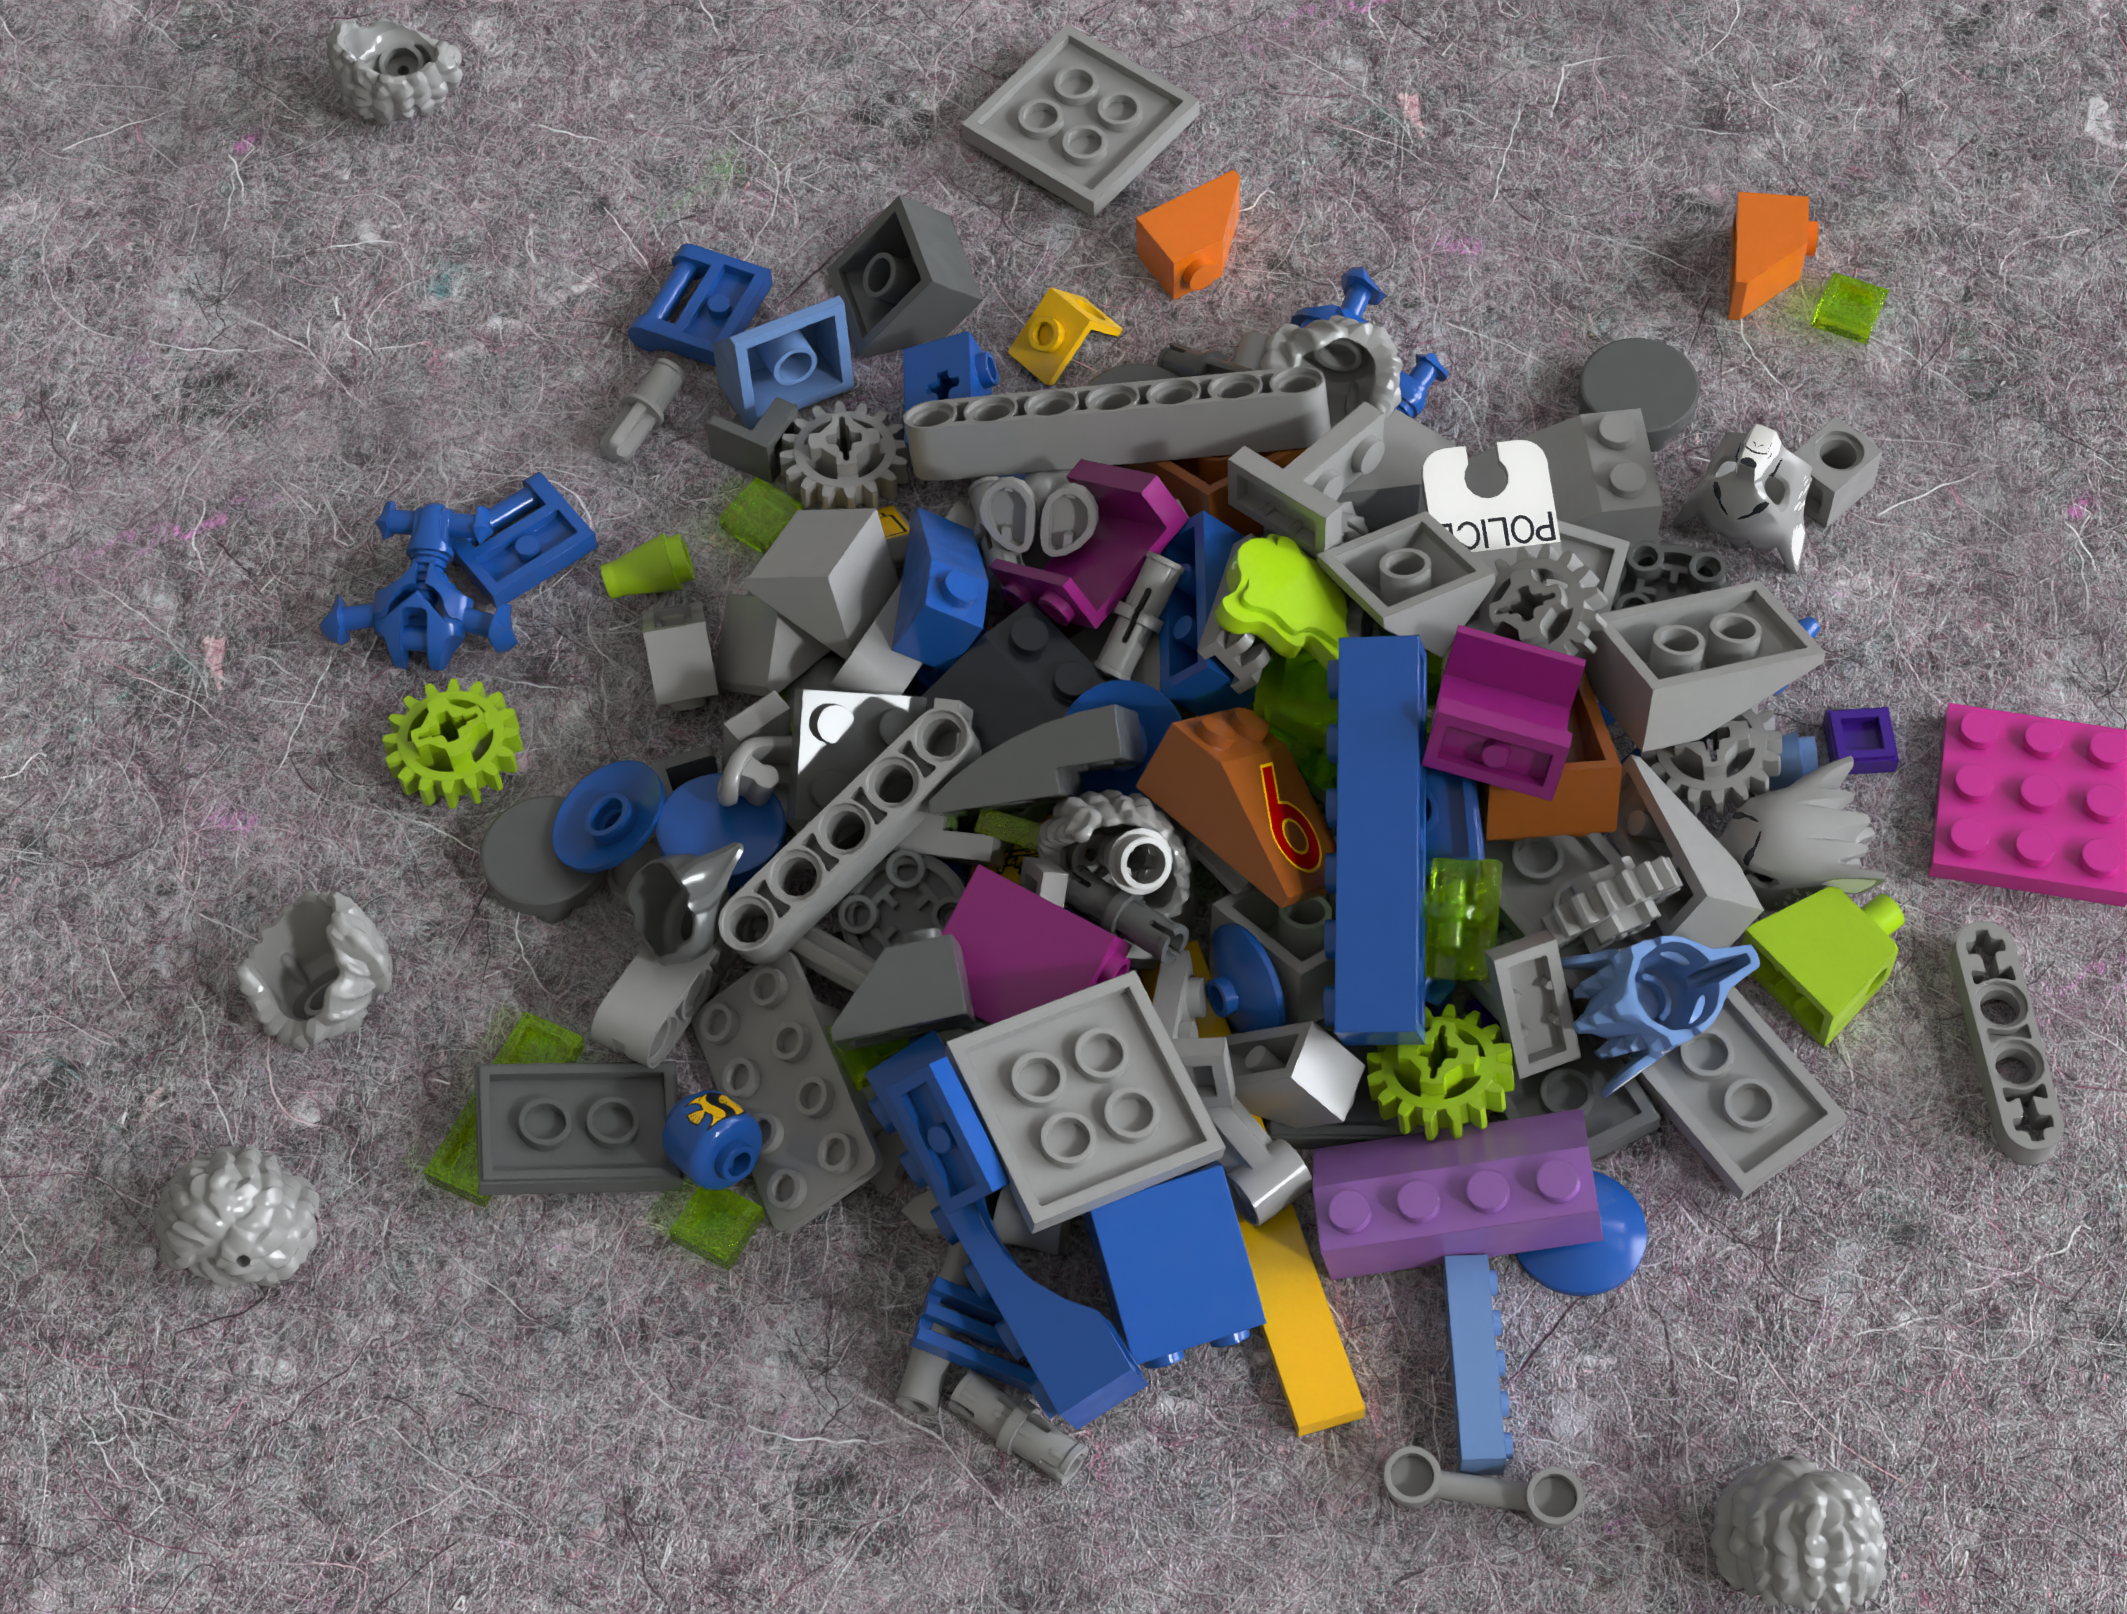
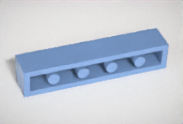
M1488 1254L1444 1256L1442 1280L1459 1473L1478 1476L1503 1475L1506 1459H1513L1512 1433L1504 1432L1503 1417H1509L1508 1391H1500L1499 1376H1505L1506 1366L1504 1350H1496L1495 1336H1501L1502 1334L1500 1309L1493 1310L1492 1296L1498 1295L1497 1270H1489Z

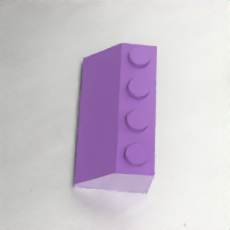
M1583 1109L1487 1123L1488 1126L1484 1129H1480L1475 1125L1464 1126L1462 1138L1455 1139L1449 1129L1438 1131L1434 1141L1426 1140L1424 1132L1314 1149L1313 1195L1320 1252L1331 1280L1439 1265L1444 1263V1256L1488 1254V1257L1603 1241L1604 1237Z

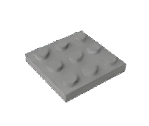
M1066 24L961 123L962 139L1095 218L1199 116V99L1071 25Z
M1135 970L946 1042L945 1055L948 1057L1010 1181L1008 1186L1031 1234L1221 1159L1226 1147Z

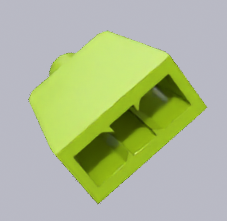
M1829 886L1749 926L1745 930L1742 945L1752 944L1759 957L1761 966L1750 973V975L1824 1048L1833 1041L1889 978L1899 951L1895 941L1889 936L1904 925L1905 918L1899 905L1886 894H1878L1860 908L1840 888Z

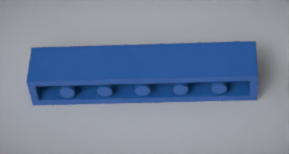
M1419 635L1339 638V660H1329L1327 666L1328 695L1330 700L1338 699V723L1328 724L1326 734L1329 764H1337V788H1328L1326 791V821L1328 828H1337V852L1327 853L1325 858L1326 891L1328 894H1336V919H1326L1324 926L1325 956L1327 960H1335V985H1326L1324 988V1021L1326 1026H1335L1334 1033L1344 1046L1425 1045L1426 766L1421 764L1426 748L1427 654Z

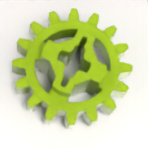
M457 678L450 679L447 691L440 693L432 683L425 685L427 698L418 701L416 698L407 695L403 699L407 710L406 715L390 714L388 721L393 733L384 735L382 739L387 753L385 759L393 779H399L402 791L407 796L419 790L423 804L426 806L432 805L438 796H445L449 809H456L459 796L466 794L475 804L482 802L481 788L487 785L496 791L502 790L504 787L499 773L501 771L516 773L518 769L514 753L523 751V742L514 708L507 709L503 694L499 691L487 697L483 683L480 681H476L468 691H461Z
M1447 1004L1440 1017H1432L1430 1010L1425 1006V1045H1377L1378 1052L1367 1053L1366 1059L1369 1072L1367 1080L1371 1101H1378L1380 1117L1383 1120H1388L1398 1116L1400 1132L1405 1135L1411 1132L1417 1125L1424 1126L1426 1140L1434 1141L1439 1128H1449L1452 1136L1455 1139H1460L1463 1134L1462 1124L1469 1121L1480 1129L1486 1128L1488 1126L1486 1109L1503 1112L1506 1109L1505 1092L1514 1091L1515 1087L1512 1048L1510 1043H1502L1501 1028L1497 1024H1493L1482 1029L1481 1014L1476 1010L1469 1013L1464 1020L1456 1018L1455 1006Z

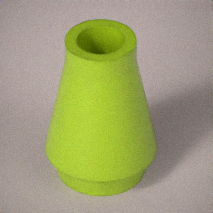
M662 532L619 558L600 565L606 590L612 600L628 595L683 590V583L695 580L692 560L681 533L667 537Z

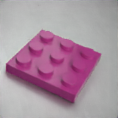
M1948 703L1943 720L1928 876L2125 907L2127 904V730Z

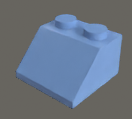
M839 295L712 343L719 387L747 429L756 426L776 397L796 404L799 410L854 388L845 304Z

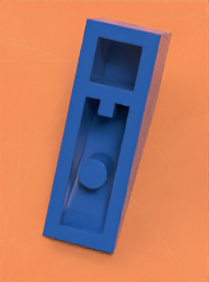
M916 507L911 516L892 651L946 672L964 655L983 630L989 581L973 530L919 507Z

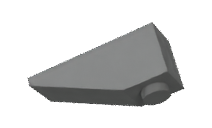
M1630 754L1621 765L1616 832H1610L1622 857L1631 856L1635 866L1648 860L1652 862L1662 856L1670 858L1684 886L1680 887L1681 890L1669 896L1668 900L1656 905L1661 914L1656 921L1664 936L1687 938L1712 949L1730 947L1764 911L1740 865L1641 757Z

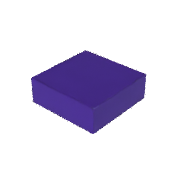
M1888 707L1825 710L1822 725L1830 763L1851 755L1854 759V764L1848 775L1896 771L1899 758Z

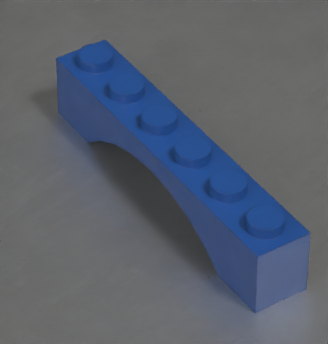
M932 1030L865 1073L876 1093L875 1097L868 1100V1104L878 1122L889 1135L896 1131L899 1133L908 1149L900 1154L899 1158L912 1181L920 1190L927 1186L931 1189L939 1206L930 1212L941 1233L952 1246L960 1241L971 1262L962 1268L969 1283L984 1303L993 1298L1004 1319L996 1323L995 1327L1005 1346L1016 1360L1026 1356L1037 1377L1028 1382V1385L1036 1401L1050 1419L1059 1414V1416L1079 1430L1149 1384L1116 1327L1098 1310L1064 1299L1036 1283L1022 1271L1002 1243L987 1210L985 1197L949 1215L947 1214L885 1088L924 1066L946 1057V1042Z

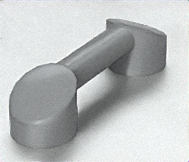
M1408 1446L1395 1451L1389 1457L1383 1473V1482L1388 1495L1397 1504L1406 1508L1419 1509L1428 1505L1434 1498L1526 1511L1530 1520L1538 1526L1556 1529L1572 1523L1579 1515L1584 1504V1489L1580 1480L1572 1472L1561 1467L1545 1468L1536 1473L1531 1481L1527 1483L1440 1470L1438 1461L1429 1451L1416 1446Z

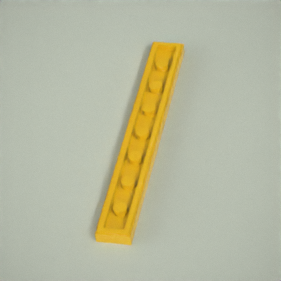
M1198 940L1188 942L1184 950L1190 951L1194 977H1204L1207 984L1211 976ZM1159 961L1156 969H1142L1141 983L1152 1004L1161 964ZM1207 998L1205 1017H1196L1195 1021L1199 1038L1231 1035L1226 1018H1221L1215 1014ZM1251 1114L1266 1132L1262 1118ZM1289 1205L1259 1227L1249 1224L1235 1208L1267 1322L1260 1325V1329L1298 1437L1365 1418L1366 1408L1293 1205Z

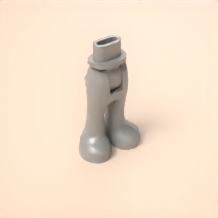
M1072 469L1026 473L1023 480L1012 476L999 478L989 486L983 495L980 515L982 524L991 537L1007 550L1016 553L1028 551L1034 541L1041 518L1040 540L1043 551L1051 557L1065 556L1079 549L1094 534L1099 520L1098 505L1094 496L1085 486L1068 481L1066 476Z

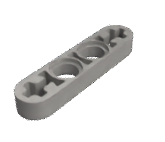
M1988 921L1973 922L1960 930L1950 955V965L1996 1140L2002 1152L2011 1160L2025 1165L2040 1164L2047 1161L2054 1154L2064 1132V1119L2016 945L2010 933L2002 926ZM1973 946H1982L1986 955H1995L1989 970L1991 979L1982 982L1986 971L1981 956L1979 954H1971ZM1991 999L2006 1002L2013 1008L2016 1020L2006 1025L1990 1022L1983 1016L1980 1005ZM2004 1058L2021 1060L2029 1067L2032 1079L2022 1084L2008 1082L1999 1075L1996 1063ZM2031 1101L2027 1109V1115L2033 1130H2043L2039 1141H2031L2027 1131H2017L2023 1117V1103Z

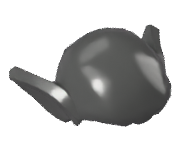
M734 842L702 856L694 853L658 857L652 859L639 869L631 879L625 891L624 902L630 908L634 917L632 927L637 933L642 935L651 955L659 964L669 966L692 962L707 953L716 943L720 936L718 926L720 912L730 899L727 885L743 853V844Z

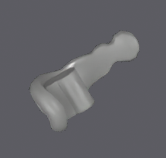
M760 736L744 741L730 756L718 782L716 792L718 802L722 806L729 807L737 803L739 795L745 797L754 806L767 804L779 781V774L771 765L791 764L792 737Z

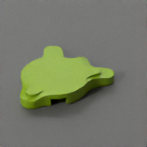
M1269 534L1267 538L1250 539L1243 543L1227 565L1226 583L1230 595L1224 597L1216 607L1214 612L1216 622L1223 629L1234 634L1249 633L1257 635L1277 653L1286 658L1296 657L1303 648L1310 652L1327 670L1329 660H1339V638L1350 637L1346 629L1348 608L1345 596L1339 585L1289 537Z

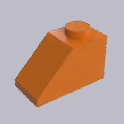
M1233 169L1136 217L1137 256L1173 300L1194 290H1202L1208 287L1214 280L1223 276L1240 215V176Z
M1738 192L1731 227L1729 320L1743 319L1800 280L1805 256H1815L1818 243L1819 223L1818 221H1809L1808 196Z

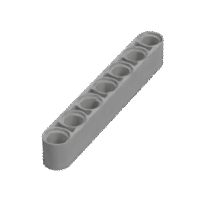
M1288 367L934 400L911 407L903 416L914 475L925 481H945L1073 469L1080 459L1107 465H1122L1233 455L1243 446L1248 447L1254 452L1300 449L1310 447L1331 429L1325 377L1323 372L1312 367Z

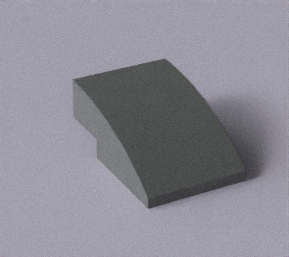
M1114 704L1077 712L1021 733L980 756L955 775L929 800L930 814L964 818L1057 804L1058 801L1068 796L1079 797L1084 793L1082 773L1145 764L1138 712Z

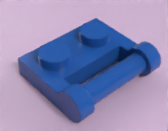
M682 244L672 259L673 270L645 315H638L628 329V336L636 346L646 351H656L660 348L716 367L712 343L746 330L773 285L771 269L697 245ZM703 276L702 281L676 323L668 322L693 280H699Z
M539 471L522 481V489L489 508L493 532L496 533L535 508L538 510L477 547H474V545L479 542L475 538L454 537L452 548L454 551L453 563H458L496 610L501 603H509L598 548L595 533Z

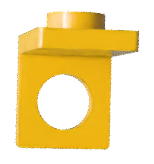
M1050 287L1008 350V353L1045 385L1053 386L1091 329L1119 337L1123 329L1085 297Z

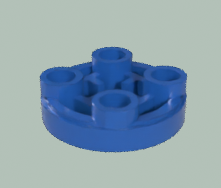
M723 773L708 774L682 784L665 799L663 809L656 822L658 851L661 857L685 853H694L702 856L734 842L743 844V853L727 885L729 896L737 891L738 887L744 886L787 845L786 817L783 806L774 793H772L768 803L763 806H754L745 797L739 795L736 804L729 807L722 806L717 800L716 792L718 782Z

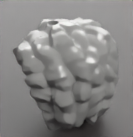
M384 17L377 19V21L367 27L357 25L353 21L337 20L334 23L331 36L326 40L328 46L327 58H329L330 62L329 67L332 70L334 84L341 90L342 100L352 110H356L365 120L374 119L381 125H389L391 121L397 119L409 121L417 114L427 116L435 106H440L444 103L447 92L455 90L462 78L463 72L458 67L461 64L462 56L458 47L454 44L450 45L444 40L429 38L424 33L407 29L403 25L396 24Z
M1335 315L1331 316L1329 320H1315L1305 328H1300L1294 324L1282 325L1266 341V354L1260 361V370L1312 367L1323 372L1331 429L1364 401L1383 411L1384 421L1401 403L1399 375L1402 371L1403 363L1396 355L1398 352L1397 347L1390 340V335L1384 327L1373 326L1371 323L1366 322L1359 323L1355 319Z
M1108 789L1100 793L1088 791L1079 797L1068 796L1057 802L1053 808L1052 818L1046 820L1040 826L1037 839L1039 858L1050 859L1078 883L1081 880L1072 875L1071 870L1078 865H1084L1092 873L1119 889L1121 888L1114 882L1108 870L1099 862L1097 852L1100 842L1111 833H1123L1137 828L1154 830L1166 839L1171 848L1173 858L1172 869L1165 883L1154 892L1143 895V900H1145L1146 905L1168 918H1172L1182 914V905L1187 902L1190 896L1188 874L1192 868L1190 867L1189 858L1185 854L1186 848L1183 846L1184 834L1176 826L1171 825V818L1168 813L1159 806L1153 805L1141 793H1132L1129 796H1125L1118 790Z
M309 890L298 898L296 905L289 903L284 906L281 915L273 921L272 925H263L258 928L261 942L248 947L247 953L249 958L241 959L235 973L240 985L239 989L242 994L246 995V1000L253 1009L254 1019L258 1023L263 1024L264 1033L268 1036H277L278 1041L282 1044L291 1045L293 1048L303 1051L310 1045L321 1043L324 1039H332L343 1033H352L359 1030L363 1019L368 1014L367 1006L371 999L378 994L390 991L393 980L392 956L389 954V945L384 939L383 933L376 929V924L359 906L355 905L350 897L343 896L338 891L331 894L323 891L318 894L315 891Z
M233 1145L219 1147L214 1154L207 1153L203 1155L198 1153L188 1165L175 1170L174 1178H171L167 1186L162 1189L160 1205L155 1214V1233L160 1240V1258L168 1268L182 1270L188 1267L193 1275L211 1280L228 1288H239L248 1282L271 1287L275 1286L278 1280L289 1279L299 1269V1265L307 1260L309 1252L314 1249L318 1240L314 1214L318 1211L320 1197L314 1191L311 1182L300 1175H292L291 1171L279 1165L277 1156L267 1152H260L253 1145L242 1149Z
M1799 1454L1787 1455L1766 1461L1762 1466L1752 1465L1742 1469L1741 1472L1736 1474L1731 1484L1722 1490L1718 1503L1714 1505V1530L1711 1533L1710 1547L1718 1558L1717 1567L1721 1576L1735 1590L1744 1588L1749 1597L1760 1594L1766 1607H1773L1782 1602L1785 1605L1797 1606L1803 1612L1813 1611L1817 1605L1827 1613L1836 1612L1841 1614L1848 1611L1850 1604L1862 1606L1864 1601L1876 1599L1882 1580L1887 1576L1884 1565L1887 1554V1542L1882 1534L1885 1524L1877 1500L1871 1495V1488L1855 1472L1820 1471L1817 1469L1816 1462L1809 1461L1804 1456Z

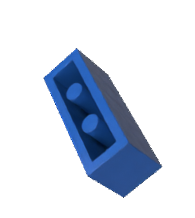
M1204 510L1189 518L1159 554L1185 568L1159 618L1165 622L1159 633L1160 692L1198 716L1237 707L1244 708L1261 699L1260 680L1258 685L1238 694L1231 687L1234 674L1215 655L1205 660L1197 652L1232 546L1235 542L1245 537Z

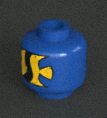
M702 1090L682 1098L669 1111L662 1132V1148L669 1161L694 1184L706 1190H722L737 1184L740 1180L747 1177L757 1163L763 1146V1132L756 1119L730 1096L718 1090Z

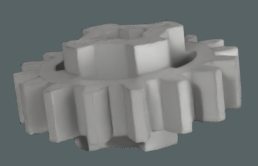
M837 401L834 406V412L826 414L824 410L816 406L812 408L813 420L811 422L796 418L793 421L794 434H783V451L779 453L781 476L786 477V487L789 494L801 492V503L805 508L819 501L823 503V509H835L836 506L845 507V509H857V505L865 504L867 508L879 510L878 497L883 496L895 500L898 497L897 484H907L909 480L908 465H911L910 451L905 445L904 427L901 424L889 426V414L885 410L876 413L873 417L867 415V403L861 402L853 412L846 411L843 402Z
M1543 544L1538 558H1535L1523 546L1518 548L1517 563L1510 566L1500 557L1494 561L1499 575L1495 578L1494 586L1474 612L1479 619L1469 623L1466 627L1575 656L1580 650L1591 654L1596 652L1598 648L1588 637L1591 631L1606 630L1607 622L1594 611L1607 605L1608 600L1596 587L1600 581L1599 578L1587 565L1583 566V563L1573 552L1567 550L1560 556L1550 544ZM1546 579L1562 581L1568 584L1569 588L1563 589L1558 583L1548 586Z
M1758 704L1700 740L1673 745L1664 749L1641 752V758L1680 800L1688 801V809L1695 817L1701 811L1703 805L1712 806V811L1716 818H1723L1725 804L1733 802L1739 808L1749 800V792L1752 791L1757 795L1769 792V777L1779 776L1781 772V756L1779 754L1782 753V733L1775 731V714L1772 710L1758 713ZM1707 739L1712 740L1713 750H1716L1715 762H1712L1710 759V752L1707 750Z
M1625 856L1570 883L1571 886L1560 893L1565 903L1553 908L1551 913L1541 917L1538 925L1541 931L1547 930L1557 939L1559 951L1585 942L1590 953L1597 952L1649 927L1650 922L1661 916L1656 905L1668 900L1669 896L1681 890L1680 887L1684 885L1669 857L1664 858L1662 856L1652 862L1648 860L1635 866L1631 856Z

